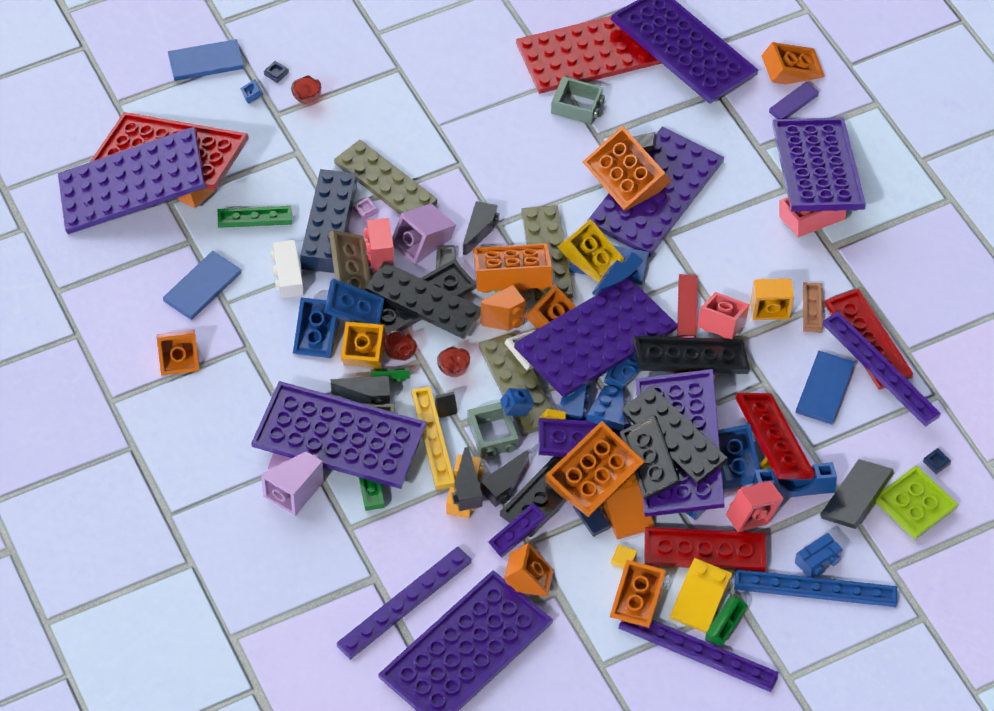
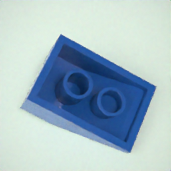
M301 297L293 354L331 359L340 318L324 313L326 300Z
M747 424L720 429V451L728 458V462L722 466L723 489L754 484L755 470H760L751 425Z

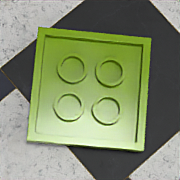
M917 465L882 490L875 501L914 540L918 539L958 507V503Z

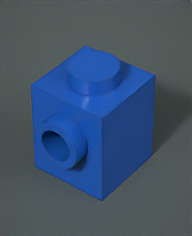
M509 388L500 399L506 416L525 417L534 406L529 389Z

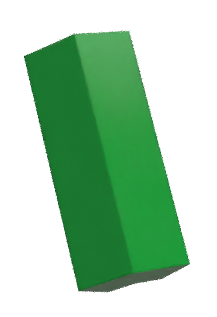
M729 596L706 632L705 640L716 646L724 644L748 605L740 597L734 598Z

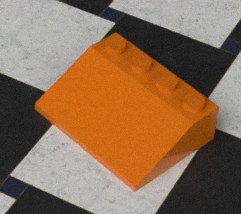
M621 126L582 161L624 211L658 194L672 182L624 126Z
M547 243L473 248L477 292L502 291L512 285L522 291L529 288L547 289L548 287H553L552 264Z
M601 421L546 474L545 482L561 497L589 517L645 461Z

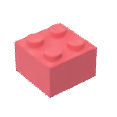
M389 218L367 220V228H364L368 265H371L372 272H377L384 261L394 265V247Z
M714 292L700 309L697 327L702 328L706 332H712L732 340L745 325L750 304Z
M771 481L759 482L749 487L744 486L737 491V495L730 503V507L725 515L737 532L767 525L784 498Z

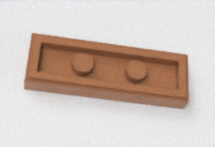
M803 282V332L822 333V283Z

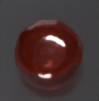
M310 75L299 78L292 83V95L302 104H313L321 96L322 87L320 81L312 78Z
M394 330L388 333L384 339L385 352L390 359L406 361L415 355L417 343L410 334L405 336L399 331Z
M454 346L441 351L437 356L438 368L442 373L450 377L464 375L470 366L469 352L464 348H456Z

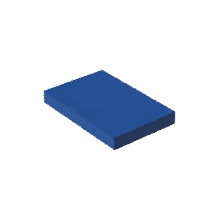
M333 278L330 281L324 313L348 322L380 325L385 298Z

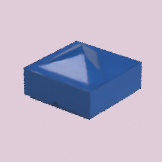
M256 79L240 88L248 104L263 95Z

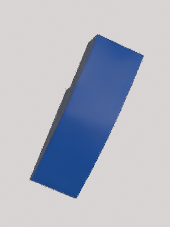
M633 251L624 258L622 263L616 260L606 271L592 294L597 295L618 285L628 278L644 260Z

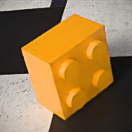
M791 278L754 279L750 299L752 320L790 319L794 300Z
M346 322L341 351L343 365L382 368L386 340L384 325Z

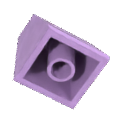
M428 204L401 213L392 236L393 245L414 264H418L437 250V246H442L451 239L456 224L433 204Z
M304 452L265 471L261 475L263 497L296 516L324 483L321 459L316 455Z

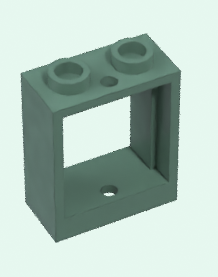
M562 76L551 101V114L592 124L594 118H597L599 115V106H602L605 100L603 87ZM567 93L594 100L591 110L563 103Z
M501 402L467 410V421L480 458L493 457L505 452L510 453L518 449V435L511 416L505 415ZM504 419L510 436L484 442L478 425Z

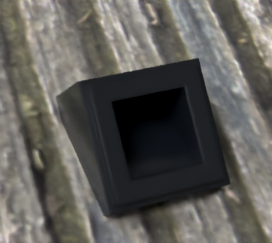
M454 392L435 396V406L439 418L457 414Z

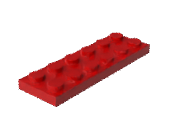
M859 288L825 300L824 305L831 315L838 311L907 380L913 377L912 370ZM864 366V368L866 369L867 373H868L869 376L871 377L872 381L874 382V384L876 385V387L878 388V390H881V389L886 388V387Z
M738 392L735 399L748 424L751 425V430L777 479H813L815 473L772 393Z
M645 527L644 564L649 566L690 568L694 558L723 570L741 569L765 572L766 533Z

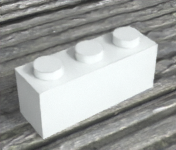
M295 240L272 243L273 250L270 251L271 262L275 261L272 269L273 276L278 278V280H275L276 291H280L281 298L302 296L303 283Z

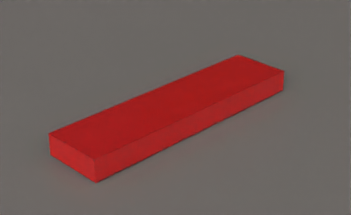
M679 274L677 337L694 336L696 338L698 275Z

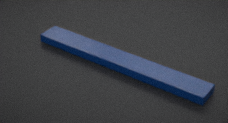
M735 569L734 590L888 607L897 606V586Z

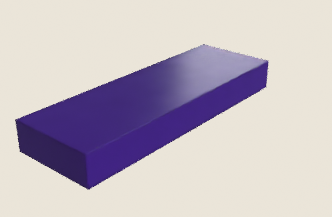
M805 82L769 108V113L777 119H787L819 95V91L808 82Z
M533 503L490 539L488 543L502 558L546 521L547 517Z

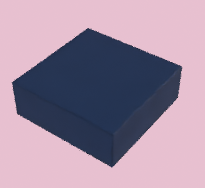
M274 61L264 70V75L276 83L289 73V69L277 61Z
M937 448L924 457L923 463L937 475L951 464V460Z

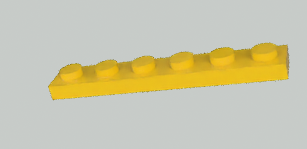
M431 387L412 389L411 395L417 418L427 422L422 438L435 489L440 490L454 487L455 480Z

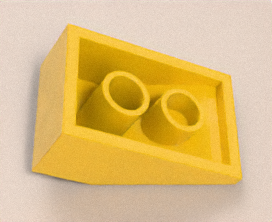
M591 219L580 226L558 246L571 263L598 283L616 260L621 263L624 260L623 256Z
M694 558L669 618L706 633L712 625L729 589L732 573Z

